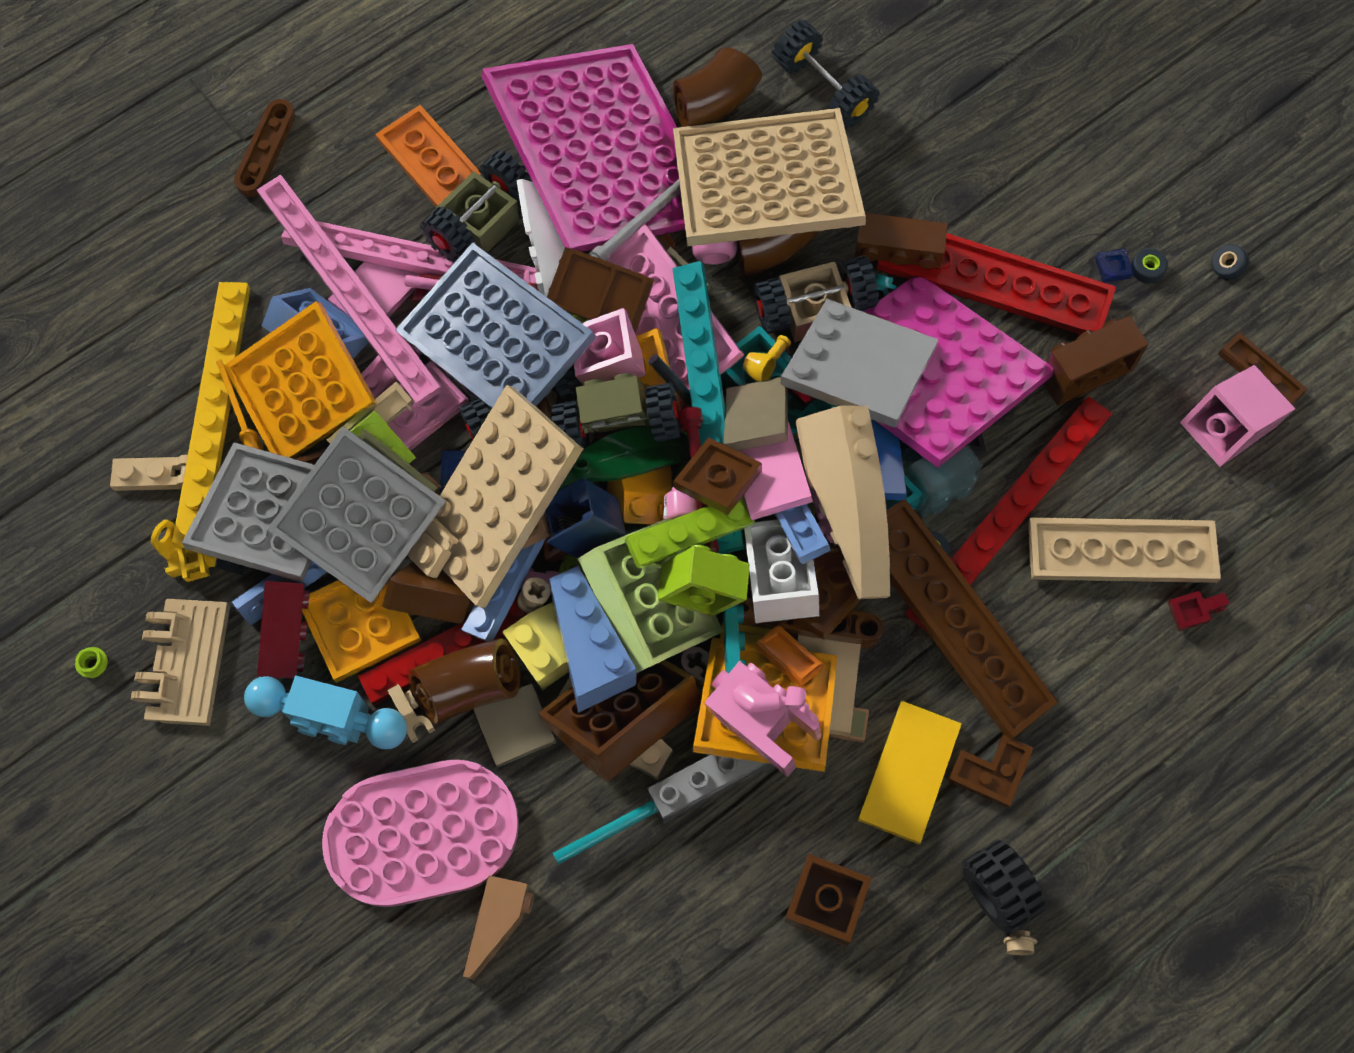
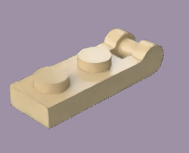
M188 455L163 458L113 459L110 487L114 491L182 489ZM175 470H181V474L175 476Z

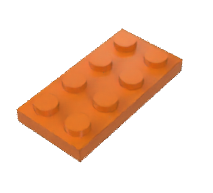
M421 105L375 134L377 141L435 207L473 171L479 175L481 174L477 167Z

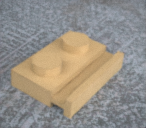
M434 518L407 556L427 576L437 579L452 554L450 551L452 545L458 544L459 540Z

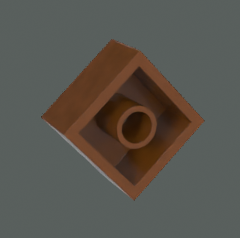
M808 854L784 923L847 947L851 942L872 878Z

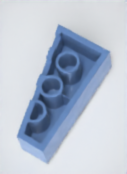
M579 566L550 578L551 597L563 649L569 668L578 712H581L635 686L636 668Z

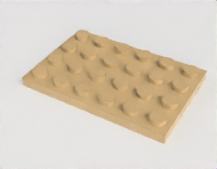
M506 385L440 494V497L447 502L435 517L459 540L458 544L452 545L450 549L452 554L442 570L476 606L485 608L583 450L581 446L516 388Z

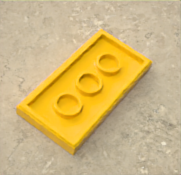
M901 701L858 821L920 844L962 723Z

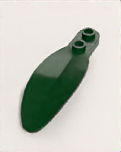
M651 426L632 427L605 436L581 452L558 491L581 478L591 483L595 481H615L691 460L688 437L682 433L681 438L656 442Z

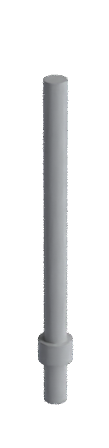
M679 179L603 246H597L589 255L608 261L611 253L681 193Z

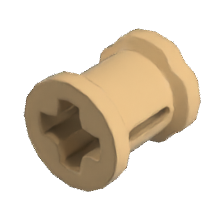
M538 577L526 580L517 599L518 607L522 612L529 614L543 607L550 596L551 590L548 583Z

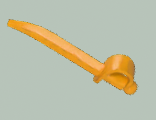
M222 359L216 361L242 430L239 433L240 441L243 445L263 450V444L258 433L247 427Z

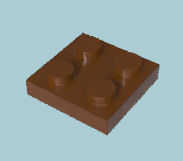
M708 437L673 481L674 489L728 515L762 472V463Z

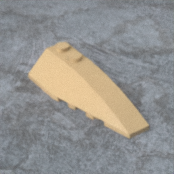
M837 406L798 418L796 426L806 479L810 488L815 489L820 501L818 507L822 516L826 515L833 530L830 533L834 544H838L845 558L842 562L858 599L888 598L890 596L888 523L881 467L868 406Z

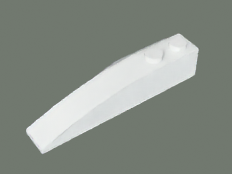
M520 179L517 180L525 232L529 235L532 245L529 247L537 271L535 273L536 283L539 292L547 297L548 289L551 287L565 247L533 182Z

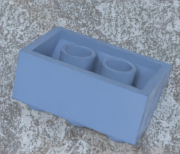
M311 288L272 297L262 323V327L270 333L312 303L318 301L323 304L352 359L369 343L349 316Z

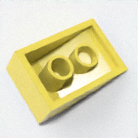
M553 602L527 614L503 631V634L542 690L569 672Z

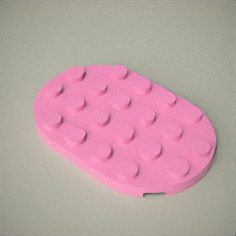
M446 760L373 776L355 784L342 795L343 798L338 802L332 813H329L322 839L326 867L333 880L343 891L365 904L393 907L470 890L487 882L488 876H495L509 860L518 837L519 818L513 796L498 776L474 762Z

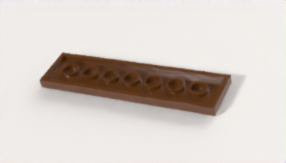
M901 500L886 511L890 582L1001 732L1009 739H1012L1054 706L1057 701L907 500Z

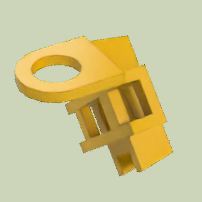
M169 520L161 521L152 533L151 545L162 557L168 560L169 567L165 568V573L172 578L182 575L186 582L210 576L208 568L215 566L216 558L185 548H175L172 544L175 524ZM167 527L165 536L158 541L161 531Z

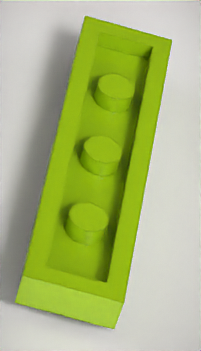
M742 496L728 515L707 506L626 537L625 542L637 568L640 569L684 552L694 545H702L752 526L755 521L751 520L746 501Z

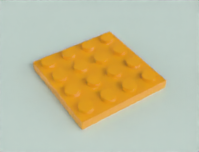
M318 301L312 303L224 365L231 382L269 452L292 459L297 458L343 427L358 413L377 403L323 304Z
M712 638L693 752L771 764L714 717L705 705V701L715 691V688L712 686L713 681L725 670L724 639ZM745 642V651H740V660H746V666L752 663L766 675L767 684L772 688L778 684L786 691L789 686L798 687L755 648L754 643ZM810 652L824 664L823 670L801 688L805 689V703L809 704V710L819 718L821 737L818 741L815 740L795 722L790 721L775 739L774 743L793 758L796 768L825 772L838 655Z

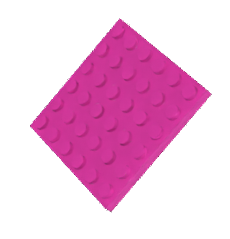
M910 278L879 300L875 307L864 311L870 315L939 339L937 347L896 428L878 422L937 468L1052 377L1054 369L1050 364L938 286L929 282L926 278Z

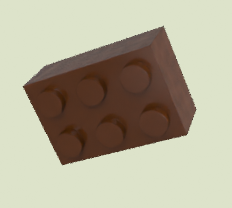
M1130 315L1120 320L1114 318L1095 332L1088 330L1069 344L1062 342L1056 345L1051 350L1047 361L1053 368V374L1043 384L1057 406H1060L1134 371L1149 343Z

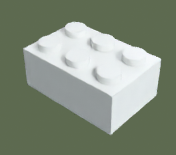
M778 520L754 522L752 526L744 528L747 558L750 564L749 574L755 623L819 616V594L813 559L803 564L800 563Z

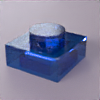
M1126 248L1097 253L1095 260L1103 283L1131 279L1133 270Z

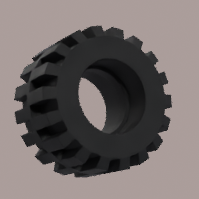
M1000 839L994 840L963 860V874L970 891L989 919L1004 932L1012 934L1045 913L1046 904L1036 878L1019 854Z

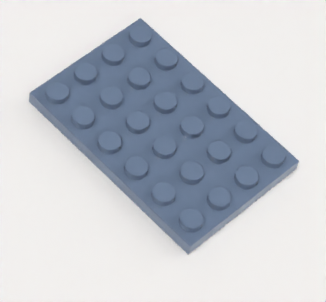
M473 242L395 330L476 397L484 401L491 409L506 385L516 388L533 405L537 406L597 337L592 330Z

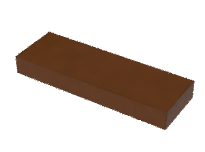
M1241 332L1234 336L1218 353L1221 358L1239 373L1255 365L1292 406L1308 390V388Z

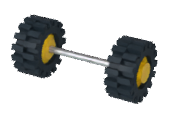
M799 20L798 23L794 22L791 28L787 27L784 30L786 33L784 35L781 34L778 37L779 42L774 44L775 48L772 50L773 59L790 74H793L794 71L796 73L799 72L801 67L804 69L807 66V62L811 63L837 89L835 92L836 96L831 98V104L828 105V109L840 108L846 129H849L850 126L854 127L856 122L860 123L864 116L867 117L869 115V110H873L875 107L874 103L878 102L879 90L862 74L856 75L855 78L851 77L847 84L840 85L812 58L818 54L819 51L817 49L822 47V35L807 20Z

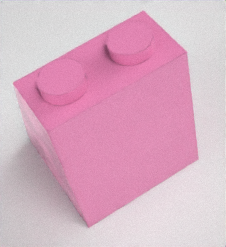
M1253 365L1214 386L1180 423L1218 466L1221 467L1276 428L1295 408L1263 373Z

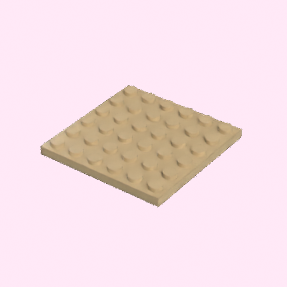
M840 108L673 128L687 246L866 225V215Z

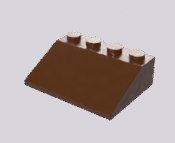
M663 660L637 672L635 686L581 712H578L574 690L571 687L542 709L538 715L587 768L609 782L701 705V698L694 676L669 661Z

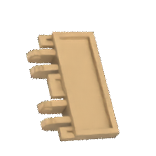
M166 599L164 612H147L145 621L153 624H171L170 631L146 630L143 631L142 639L150 642L172 643V645H157L153 672H136L134 681L142 684H160L158 692L132 691L130 700L161 704L160 707L146 706L144 720L170 724L210 726L230 605L227 602Z

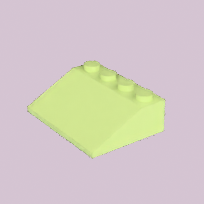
M669 518L598 546L578 558L595 597L634 664L636 673L723 632L716 615L709 616L658 600L661 566L676 555L640 569L637 568L625 542L626 537L670 520Z

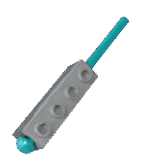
M709 755L647 788L651 801L555 851L553 855L559 865L656 812L663 824L773 765Z

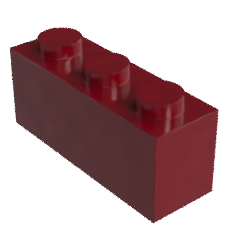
M265 581L257 677L268 676L294 679L295 675L297 676V672H303L304 653L298 652L299 640L306 641L307 622H301L302 609H308L310 595L309 590H304L303 583Z

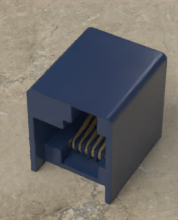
M584 478L558 491L546 509L551 538L547 539V543L576 558H580L598 546L626 535L618 498Z

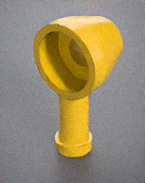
M780 335L768 353H749L744 360L743 370L756 382L769 380L775 370L776 361L785 349L790 347L791 341L786 336Z

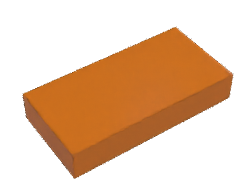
M780 625L774 627L755 643V648L798 687L805 685L823 670L824 664Z

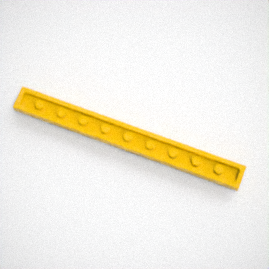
M219 282L172 540L175 548H184L182 542L220 470L231 400L216 361L222 359L225 365L240 353L250 294L248 283Z

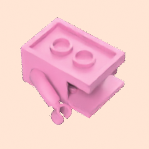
M739 661L730 673L723 670L712 683L715 691L705 701V705L714 717L788 777L796 768L793 758L774 743L775 739L792 721L818 741L821 737L819 718L809 710V704L805 703L806 692L804 688L789 686L786 691L778 684L772 688L767 684L766 675L752 663L745 666Z

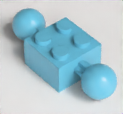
M296 675L289 693H286L280 681L268 676L253 680L247 686L244 693L245 705L252 714L258 717H271L282 711L290 720V724L298 727L297 731L311 737H316L317 733L328 735V740L342 745H346L347 741L357 743L360 733L363 732L366 733L372 745L379 749L387 750L400 745L407 734L406 720L397 710L382 708L371 715L367 714L369 706L357 691Z

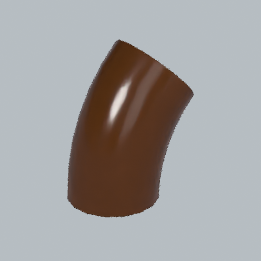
M725 47L719 49L714 57L698 71L686 77L676 79L673 82V99L680 126L712 124L730 114L743 103L761 81L762 72L759 66L743 52Z
M820 231L737 240L738 251L736 255L743 277L761 273L790 259L805 248Z
M502 638L446 654L410 669L408 673L410 687L416 702L432 724L441 723L474 708L515 697L519 691L521 679L516 653L511 644Z

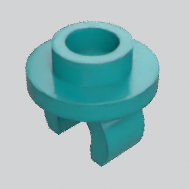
M880 274L876 275L875 282L878 285L876 289L883 291L884 297L890 293L888 288L893 290L897 288L896 285L892 284L893 278Z

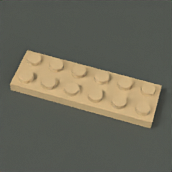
M1030 518L1028 521L1031 580L1217 583L1221 579L1215 521Z

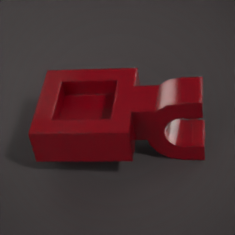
M1200 591L1170 599L1168 602L1179 632L1209 623L1212 620L1210 614L1222 612L1230 604L1225 592L1203 599Z

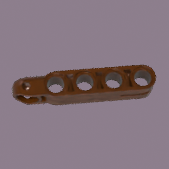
M747 598V600L739 603L746 605L743 606L744 621L740 625L773 629L780 625L795 639H798L799 635L820 638L793 619L781 620L779 622L755 623L753 599ZM852 610L840 622L844 626V630L840 632L832 631L825 639L861 644L860 648L870 649L879 642L883 631V623L875 614ZM869 626L873 628L875 635H863L860 627Z

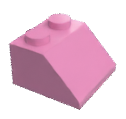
M624 308L582 323L597 336L574 363L575 376L583 386L584 382L588 380L601 379L605 382L614 380L616 375L631 373L638 378L646 375L642 350L627 311Z

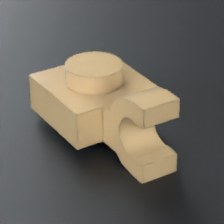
M399 684L388 690L398 711L406 720L407 734L412 743L418 740L415 734L416 727L424 725L429 733L435 731L428 718L416 715L414 709L419 706L410 690L404 693Z

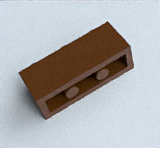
M865 213L866 225L858 226L854 257L866 255L870 261H888L896 265H919L926 269L941 268L945 253L948 223Z

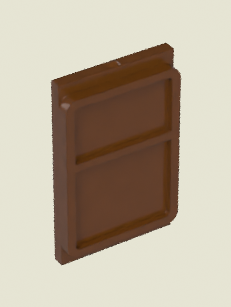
M565 247L551 287L548 289L547 298L566 312L588 320L624 308L636 334L643 312L646 310V304L655 279L578 250Z

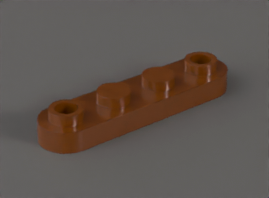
M284 99L273 100L267 105L234 177V183L239 193L243 196L253 197L258 195L257 189L265 185L295 120V112L289 101Z

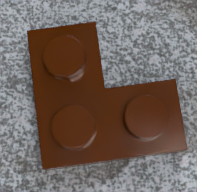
M1003 734L991 763L961 750L948 782L1009 808L1033 747L1013 738L1009 739Z

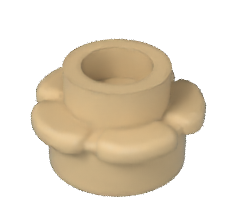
M1017 930L1010 934L1009 937H1006L1003 942L1007 944L1008 954L1023 956L1034 954V944H1037V939L1030 937L1029 931Z

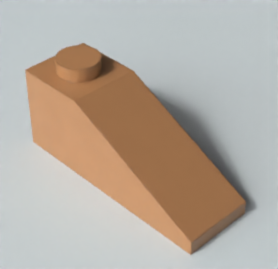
M488 876L463 977L474 981L521 924L524 913L530 914L534 894L530 893L531 888L528 884Z

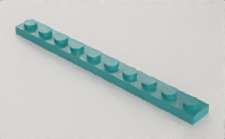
M698 261L672 269L692 407L702 409L704 420L701 424L702 428L699 430L701 445L704 444L708 437L724 445L725 402L705 268L703 263ZM741 529L718 538V554L746 549L744 530Z

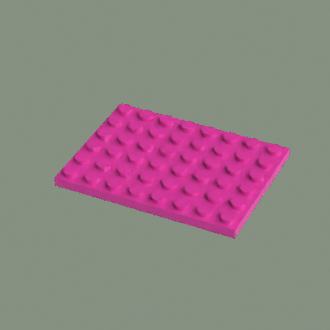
M633 44L483 68L481 77L564 247L585 252L593 250L599 245L603 246L679 179L673 128H677ZM681 193L645 224L655 236L685 229Z

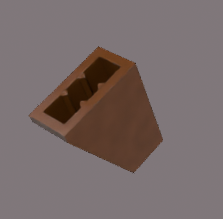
M411 562L389 579L382 607L464 624L475 604L443 570L436 579L427 576L414 562Z

